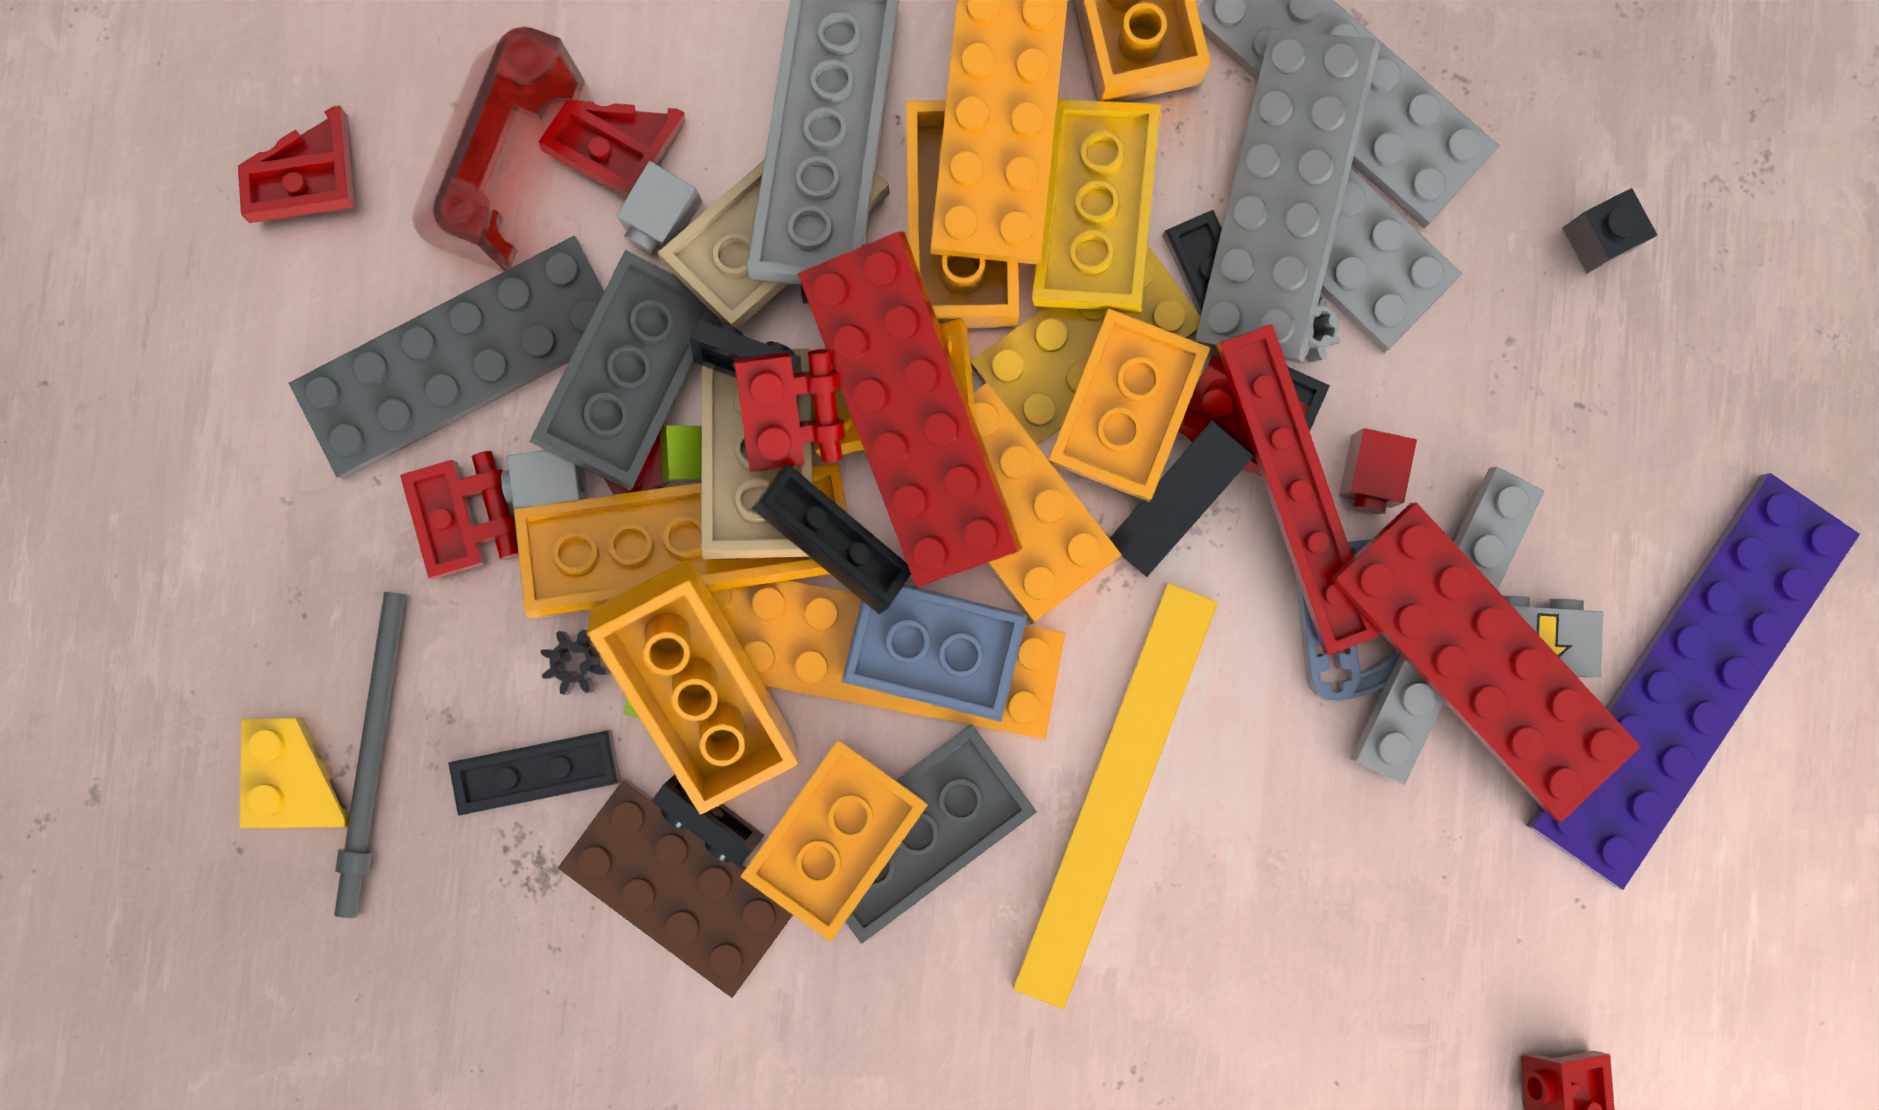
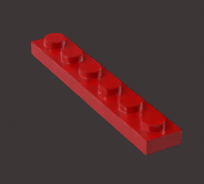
M1273 324L1217 343L1216 347L1323 653L1332 655L1380 637L1376 627L1330 579L1353 556Z

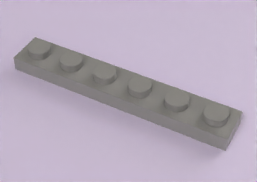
M1498 466L1488 469L1454 540L1455 545L1497 590L1545 492ZM1401 654L1350 759L1397 783L1405 785L1444 701Z

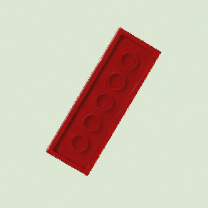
M895 232L799 272V279L826 349L830 350L833 369L838 371L839 385L916 588L1017 553L1023 549L905 232Z
M1410 503L1330 578L1553 820L1562 822L1641 747L1418 503Z

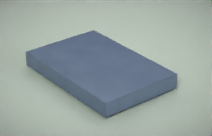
M904 584L890 607L880 615L865 602H861L841 682L1001 722L1028 615Z

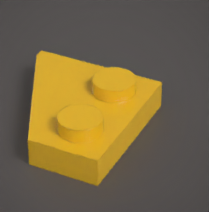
M303 718L241 719L240 828L348 826L349 812L347 808L342 809L329 782L332 777L324 760L319 758L314 751V740Z

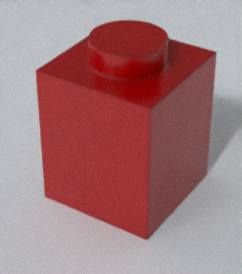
M1367 428L1352 434L1339 497L1354 500V509L1376 514H1385L1387 507L1392 508L1405 502L1417 439Z

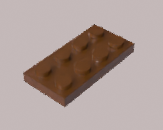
M628 779L622 780L559 865L558 869L729 997L733 998L793 914L740 876L746 869L745 866L741 865L738 867L733 862H724L714 857L706 849L705 841L689 829H679L670 824L661 814V808L651 802L652 797Z

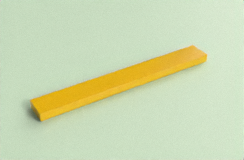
M1170 583L1165 584L1012 986L1013 990L1063 1010L1065 1009L1218 605L1217 601Z

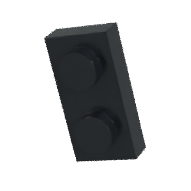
M698 319L690 336L694 363L735 378L737 377L734 359L790 352L793 373L802 372L801 356L795 355L787 346L774 341L762 343L745 337L737 328L725 323L712 325Z
M675 774L662 785L651 801L661 808V814L670 824L679 829H689L705 841L706 849L714 857L724 862H733L738 867L744 863L765 836L724 804L700 815Z

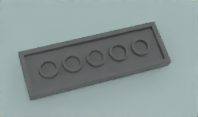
M574 235L289 382V385L335 476L345 479L569 363L605 290L579 240Z

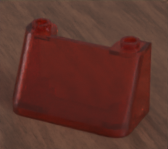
M514 28L482 50L473 61L414 207L412 217L414 228L420 237L432 246L500 272L511 268L518 250L501 235L499 226L503 216L491 208V203L485 194V190L517 111L542 120L546 111L545 108L552 103L562 100L566 101L567 99L578 100L585 80L559 37L535 28Z

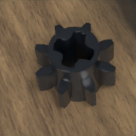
M582 629L578 633L576 642L571 641L570 636L565 631L556 632L559 645L554 650L542 649L540 652L544 657L550 658V669L541 675L542 678H557L561 680L560 694L569 695L576 682H579L581 689L585 693L594 692V685L591 679L596 674L609 675L610 671L606 667L600 666V654L596 647L588 644L590 637L587 634V630ZM570 650L573 653L585 654L586 660L579 665L581 674L577 671H567L565 668V664L571 660Z

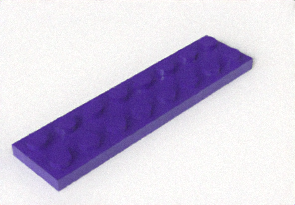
M1773 474L1761 475L1605 707L1641 747L1562 822L1553 820L1539 805L1526 826L1615 888L1624 890L1860 533Z

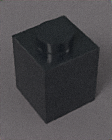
M1633 188L1583 212L1562 227L1587 274L1658 236Z

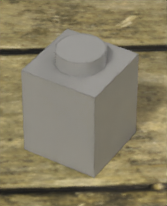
M649 161L616 217L627 230L624 237L640 249L652 253L655 247L661 250L688 226L701 205L702 199L696 187Z
M547 450L507 455L508 470L502 471L501 482L505 500L507 503L513 502L514 509L588 499L584 468Z

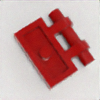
M829 349L809 351L810 371L793 373L790 352L734 359L750 472L783 468L787 463L790 466L805 465L802 443L808 442L819 443L822 462L830 463L843 459L841 440L846 437L844 420L838 418L835 391L840 389L838 371L832 369ZM813 394L816 419L799 422L796 395Z
M483 451L471 456L476 475L462 479L458 463L454 460H448L400 474L428 578L430 579L441 578L485 565L480 544L495 540L500 559L519 555L515 516H510L502 489L501 474L503 470H497L492 451ZM482 494L489 521L475 525L468 497Z

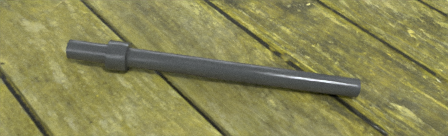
M384 592L345 847L344 849H338L335 872L340 873L334 916L357 917L363 875H369L372 852L367 851L405 605V594Z

